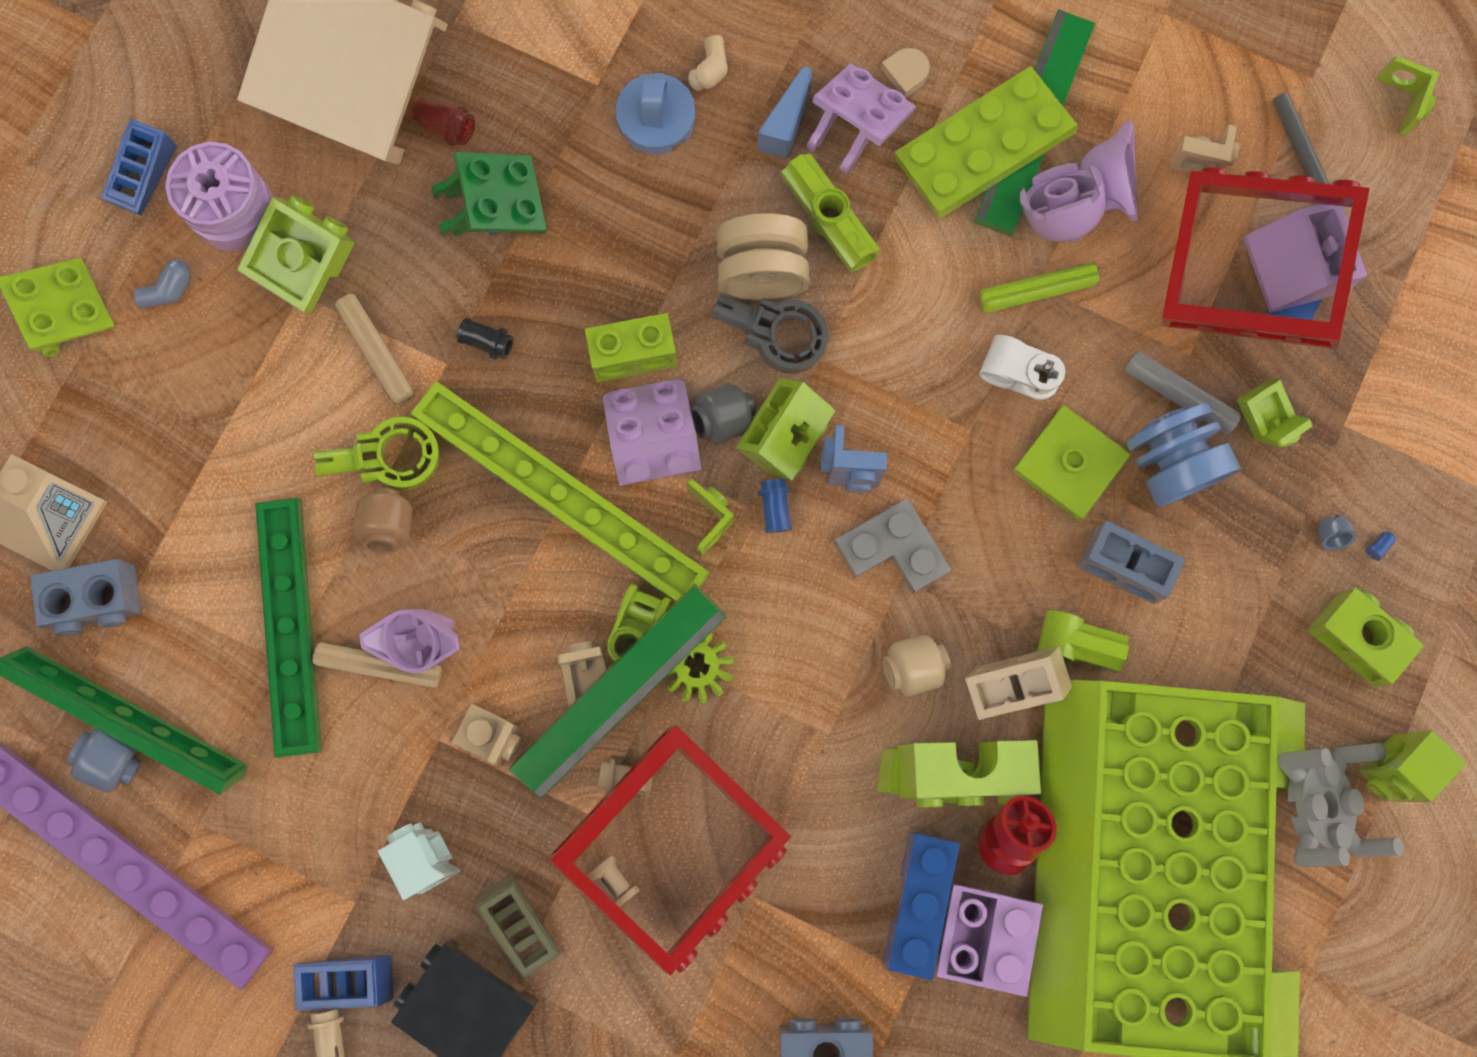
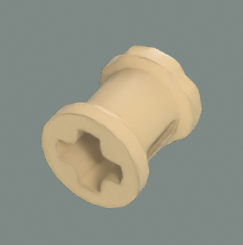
M612 855L590 872L587 877L620 907L640 890L636 885L631 886L615 866L617 860Z

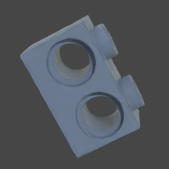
M1106 520L1093 529L1076 567L1151 604H1155L1169 597L1186 559Z
M120 559L30 575L36 627L53 630L55 636L79 634L83 632V626L96 623L101 628L126 624V617L141 615L135 565ZM113 586V599L104 605L103 594L107 588ZM69 594L71 598L70 606L62 613L60 609L61 601Z

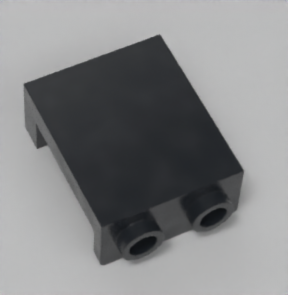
M453 939L444 943L442 947L436 943L420 965L425 970V973L416 986L409 982L396 999L393 1006L399 1011L391 1023L438 1057H502L539 1002V999L526 990L522 993L518 992L459 950V944Z

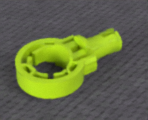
M403 416L393 417L381 422L372 432L356 433L358 443L353 445V447L322 451L314 450V460H317L315 469L318 477L357 472L361 473L363 484L380 482L388 488L401 491L416 489L428 482L437 470L440 457L438 443L432 431L421 421ZM397 427L413 428L427 437L423 441L416 432L413 433L414 440L418 441L422 447V458L416 466L417 469L421 472L426 462L429 461L430 463L421 475L407 481H401V479L415 476L413 470L410 469L406 472L395 471L385 464L383 457L384 450L389 441L398 436L408 437L410 434L409 429H396ZM429 446L432 447V454L430 455L427 453V447ZM377 455V459L366 460L365 456ZM387 476H392V477H395V478H397V479H396V480H392V479L387 478Z

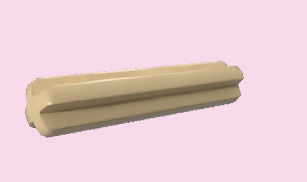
M347 294L338 299L335 303L337 310L391 400L395 404H400L413 396L412 388L359 300L354 294Z
M318 643L313 654V664L320 667L433 688L439 685L442 675V667L438 664L421 673H410L392 666L367 651L326 643Z

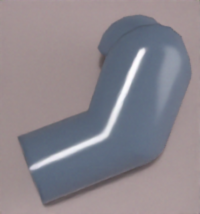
M180 259L170 260L163 268L156 285L136 288L134 290V297L138 307L142 309L178 302L187 288L191 277L187 263Z

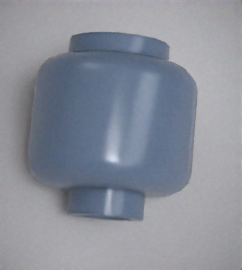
M95 729L92 733L83 732L73 747L66 763L72 765L71 775L73 778L108 793L113 791L120 782L129 785L142 761L134 758L137 750Z

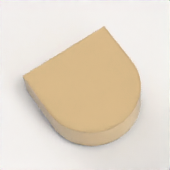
M904 48L884 60L880 69L894 87L906 98L925 84L930 64L926 55L920 50Z

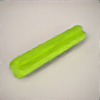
M1090 262L983 289L979 294V302L983 312L989 313L1093 287L1100 281V276L1096 264Z

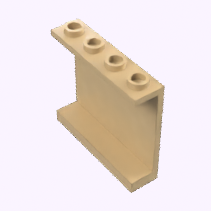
M269 0L237 100L381 160L400 165L405 149L395 146L394 143L433 28L445 32L448 24L435 17L437 9L417 0L412 1L411 7L398 2V0Z

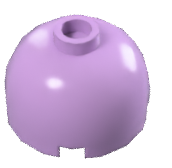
M1077 163L1055 166L1033 177V187L1027 193L1024 188L1020 192L1022 211L1028 225L1037 235L1054 242H1074L1088 234L1099 224L1106 208V198L1102 174L1096 167L1089 165L1090 171L1079 170Z

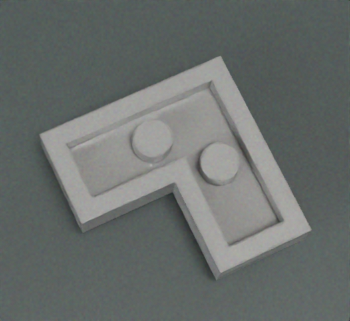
M908 498L834 541L855 578L892 558L913 594L952 571Z

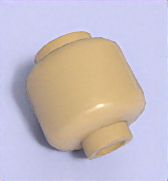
M919 635L893 643L888 649V656L884 657L882 662L884 674L890 688L894 691L899 690L901 694L907 697H913L940 688L945 681V671L951 667L946 648L943 645L937 646L934 640L927 635Z

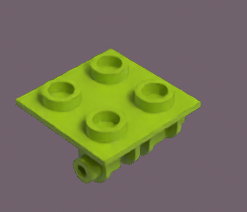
M81 257L0 277V290L29 351L36 350V352L42 353L43 357H53L60 352L59 346L61 342L115 328Z

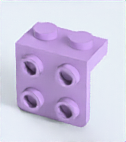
M675 379L608 392L603 396L611 452L619 486L702 470L695 428L683 380Z

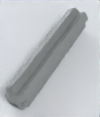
M1137 351L1127 363L1125 370L1128 374L1183 408L1209 403L1213 415L1204 421L1208 424L1218 422L1221 427L1220 431L1224 434L1233 431L1241 418L1239 412L1146 354Z

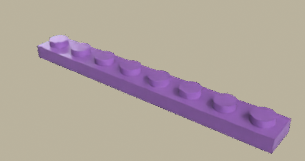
M0 743V806L236 987L239 989L247 987L274 949Z

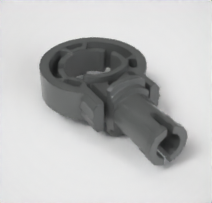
M720 293L710 317L744 330V333L748 336L744 344L757 349L762 359L770 367L783 373H800L809 369L820 359L828 344V328L823 316L812 305L799 300H786L777 304L763 298L759 307L755 306L753 308ZM810 319L813 324L807 328L810 336L808 348L804 352H800L796 357L797 361L809 355L810 359L800 363H789L794 359V354L782 351L777 345L775 327L786 320H796L801 325H804ZM758 322L769 326V328L759 325ZM815 343L818 345L817 350L814 349Z

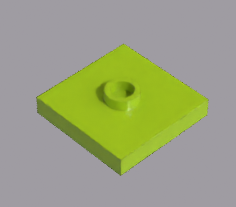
M1063 404L1012 472L1080 522L1132 454Z

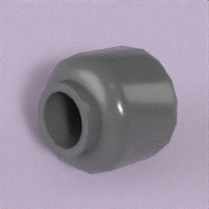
M731 383L703 391L697 395L694 406L690 409L696 433L699 437L707 438L708 441L714 444H720L744 435L752 422V416L756 413L755 404L750 394L747 392L743 393L738 386Z

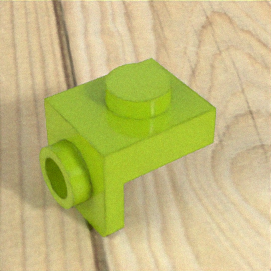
M1269 378L1237 399L1256 442L1280 448L1287 447L1296 443L1300 439V435L1313 426L1310 418L1295 414L1280 379Z

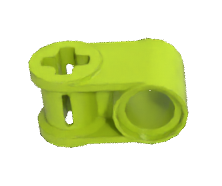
M630 584L608 639V653L613 662L619 658L616 654L617 645L624 639L637 640L670 608L672 599L664 597L662 600L638 591L637 585Z

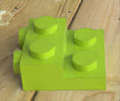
M291 195L290 199L272 197L237 270L302 312L312 313L329 278L339 276L356 241L346 235L349 228L343 223L327 216L324 220H321L313 215L312 212L315 207L306 200Z

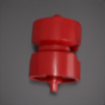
M1018 796L1010 799L979 833L978 850L982 859L991 869L1000 874L1016 875L1023 872L1054 842L1057 834L1054 816L1042 802L1035 798Z

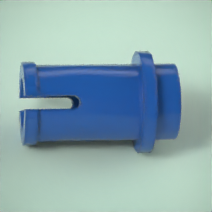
M774 479L760 482L761 490L757 491V494L762 496L766 524L765 533L792 530L787 493L791 492V488L786 487V480Z

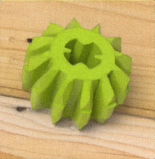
M712 632L702 641V644L699 643L666 676L667 678L678 676L667 687L671 693L676 692L682 685L686 686L682 694L683 702L688 703L692 697L693 690H698L699 701L701 704L707 703L706 688L710 687L717 697L723 694L722 688L715 682L716 679L729 683L732 681L733 676L728 672L719 670V667L733 665L734 659L732 656L717 657L726 649L727 644L725 641H720L711 649L709 646L713 637ZM695 656L704 657V665L709 668L708 673L704 676L700 672L701 678H692L691 670L686 666L690 658L695 662Z

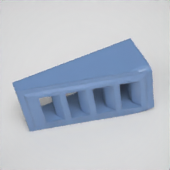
M803 66L759 130V151L787 159V156H790L811 90V68Z

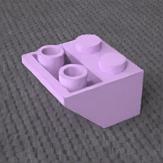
M1318 204L1299 209L1247 234L1243 238L1269 313L1335 295L1348 229V221L1342 206ZM1359 251L1357 252L1350 290L1368 276Z
M952 884L935 976L1027 997L1043 904L992 891Z

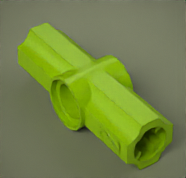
M810 153L806 155L801 154L790 161L787 167L781 171V178L811 218L813 230L827 240L850 273L859 271L870 264L879 255L880 249L850 209V201L847 195L842 190L834 187ZM825 208H832L840 215L835 218H828L820 211Z

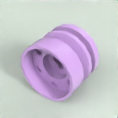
M218 142L197 144L178 155L168 170L165 184L168 201L177 214L205 243L218 250L239 251L248 248L271 198L274 197L272 191L241 151L226 143Z

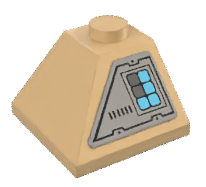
M11 454L0 472V544L52 571L69 568L105 508L107 501Z

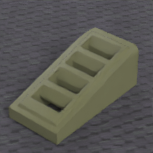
M513 874L508 875L475 897V908L522 980L561 955ZM511 894L513 900L494 912L491 907ZM520 909L524 915L503 928L500 922ZM531 925L533 931L512 943L510 939L512 936ZM540 940L544 946L522 960L519 953Z

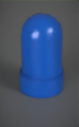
M1383 532L1373 544L1368 546L1366 553L1372 559L1380 561L1386 555L1385 553L1395 544V535L1391 532Z

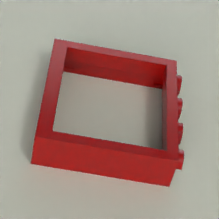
M1217 167L1202 168L1201 172L1191 171L1162 315L1164 327L1338 349L1370 188L1360 187L1361 184L1357 181L1344 179L1336 180L1333 184L1316 183L1314 178L1304 175L1290 176L1288 180L1273 179L1270 174L1260 171H1249L1244 176L1227 174L1226 170ZM1202 192L1352 207L1329 322L1180 304Z
M673 725L661 734L546 860L655 965L671 976L675 970L679 973L683 972L694 961L698 954L694 948L706 935L711 938L720 931L728 920V916L725 913L736 900L742 903L752 894L758 885V882L754 879L766 866L771 869L783 858L787 852L784 845L792 836L677 725ZM678 750L741 810L767 838L666 953L590 880L574 862L675 751Z

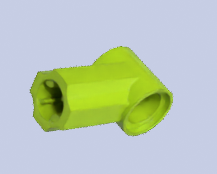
M1047 610L1036 652L1059 646L1064 662L1074 663V661H1078L1117 673L1121 671L1127 658L1129 636L1085 624L1084 619L1076 615Z

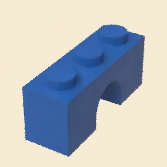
M909 832L900 873L902 876L900 901L896 916L890 922L882 961L887 970L933 981L959 843Z

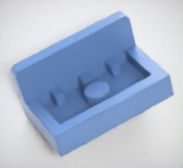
M835 425L832 437H825L821 453V472H828V485L846 486L845 490L851 493H869L871 488H878L887 469V453L843 450L844 425Z

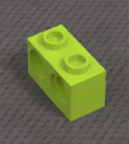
M668 313L585 329L592 370L597 383L677 368L676 351Z

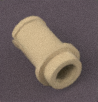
M611 759L610 763L602 762L597 788L606 789L605 793H608L632 766L615 764V759ZM653 777L637 794L649 797Z
M338 1008L320 1009L310 1013L311 1022L307 1023V1029L313 1030L316 1057H345L340 1023L344 1021V1015H339Z

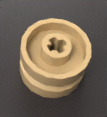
M774 213L750 214L723 222L717 228V256L723 260L718 264L719 292L729 298L749 302H761L763 298L777 301L802 294L809 288L810 283L809 262L803 257L808 249L807 226L797 218Z

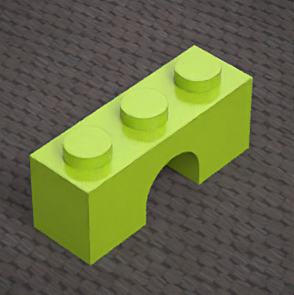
M1037 740L978 743L979 762L976 770L970 776L965 774L958 764L956 742L897 745L900 799H916V807H943V798L957 797V806L984 805V796H998V804H1006L1014 797L1041 794Z

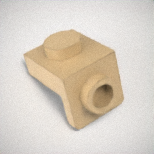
M591 641L566 646L567 653L557 655L558 664L562 668L569 707L607 670L604 650L601 647L593 648Z

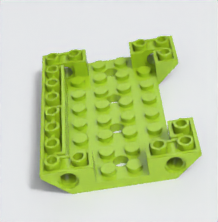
M1070 680L1072 689L1065 699L1044 704L1040 768L1041 794H1039V801L1054 816L1057 834L1052 845L1036 858L1034 901L1043 904L1029 981L1026 1038L1082 1052L1134 1057H1298L1300 971L1272 968L1276 789L1288 790L1290 781L1279 767L1278 758L1284 752L1305 750V703L1276 696L1110 681ZM1181 721L1189 722L1196 732L1195 741L1188 747L1181 745L1175 737V728ZM1179 811L1188 813L1193 821V828L1185 837H1179L1172 829V818ZM1182 903L1189 910L1190 919L1184 928L1176 930L1169 923L1168 913L1172 906ZM1173 998H1181L1186 1005V1016L1179 1023H1169L1165 1016L1166 1004Z

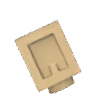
M1228 124L1216 143L1203 136H1184L1172 154L1170 169L1191 173V171L1201 172L1202 168L1205 167L1225 169L1227 166H1232L1237 158L1240 146L1239 142L1234 141L1237 126Z
M471 704L452 744L487 760L490 764L501 766L504 759L511 761L520 745L521 737L516 735L520 726Z

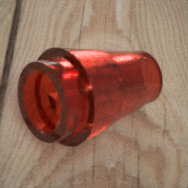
M424 97L419 98L413 106V119L448 145L458 144L462 146L471 139L475 129V118L469 114L466 107Z

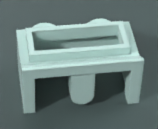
M421 822L413 826L410 823L387 836L390 844L378 850L403 901L415 894H423L461 872L459 868L449 863V860L453 857L439 831L433 832L431 828L424 829Z

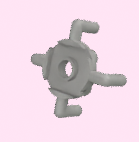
M1382 743L1342 746L1335 748L1332 753L1327 748L1284 752L1279 755V767L1290 779L1288 802H1296L1298 817H1291L1296 833L1300 837L1294 854V861L1298 866H1347L1350 862L1349 853L1358 858L1401 856L1403 854V843L1399 838L1361 839L1355 832L1357 815L1362 814L1364 801L1360 791L1355 788L1352 789L1349 780L1344 774L1349 763L1384 760L1386 751Z

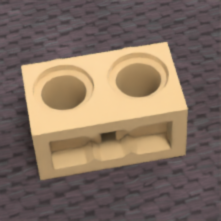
M1059 646L978 666L965 677L978 720L1064 700L1072 689Z

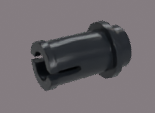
M467 317L460 324L457 333V342L485 351L494 360H497L499 357L506 359L512 349L514 340L513 336L509 335L505 328L501 327L496 330L472 321V319Z

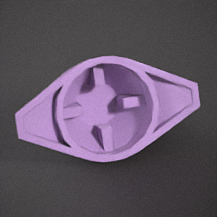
M1131 119L1124 122L1111 138L1093 147L1083 158L1079 170L1090 171L1089 165L1096 167L1102 174L1106 198L1105 211L1117 209L1127 215L1131 221H1138L1135 186L1134 124Z
M403 609L396 611L359 634L361 649L400 670L410 673L427 671L459 650L458 635L453 631L454 620L441 613L425 609Z

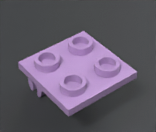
M850 63L814 96L812 103L825 110L815 132L809 139L806 148L814 153L816 147H820L836 118L838 116L842 117L860 129L856 140L839 169L847 174L849 169H852L869 140L880 146L914 112L916 105L905 99L904 95L899 91L890 89L874 79L867 70Z

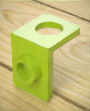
M1395 56L1379 73L1377 80L1413 94L1399 131L1400 135L1406 136L1432 110L1436 101V96L1432 95L1440 73L1402 57ZM1399 70L1408 71L1414 74L1416 78L1412 80L1400 79L1393 72Z
M690 478L687 482V490L721 519L697 546V554L700 557H704L734 523V514L726 508L728 501L721 493L711 486L705 490L695 480Z

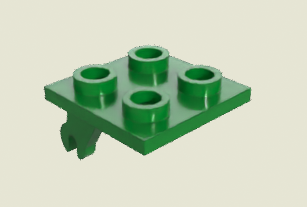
M455 152L453 159L456 171L445 181L432 186V193L435 199H438L443 193L446 194V199H451L460 193L463 194L465 208L452 219L440 223L439 228L442 236H446L452 230L454 236H459L466 231L544 234L547 231L531 156Z

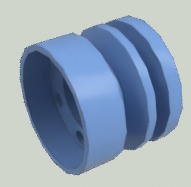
M1209 403L1190 408H1180L1167 413L1145 425L1139 433L1125 442L1131 453L1150 447L1151 451L1135 460L1138 468L1158 464L1160 471L1145 482L1158 508L1205 489L1241 470L1229 443L1208 448L1205 442L1221 430L1219 423H1211L1200 428L1197 426V424L1213 415Z

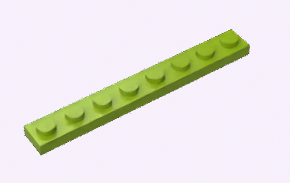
M434 382L410 413L414 419L424 423L431 431L674 602L694 583L701 588L710 575L709 571L439 382Z

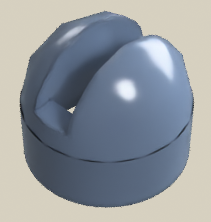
M1335 514L1332 519L1329 516L1324 517L1317 527L1321 545L1328 551L1344 549L1354 543L1357 538L1352 523L1348 518L1339 514Z

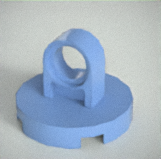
M663 73L645 74L633 79L621 90L616 102L617 126L620 133L622 132L634 149L647 154H666L672 151V147L679 145L683 140L686 142L690 138L695 126V101L689 89L677 78Z

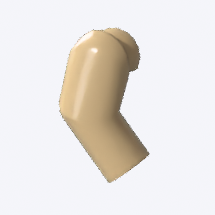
M712 35L705 38L706 59L697 66V69L689 72L688 81L695 91L713 88L727 74L728 66L724 40L720 35Z

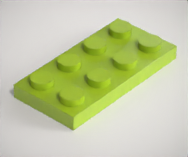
M1032 66L895 151V160L940 220L1076 134L1078 125Z

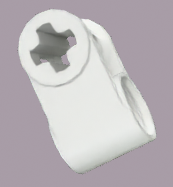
M996 335L992 340L979 376L994 386L1010 389L1034 400L1041 401L1047 400L1055 394L1065 378L1066 371L1063 362L1057 356L1028 346L1016 338ZM1040 371L1048 374L1046 384L1038 381Z

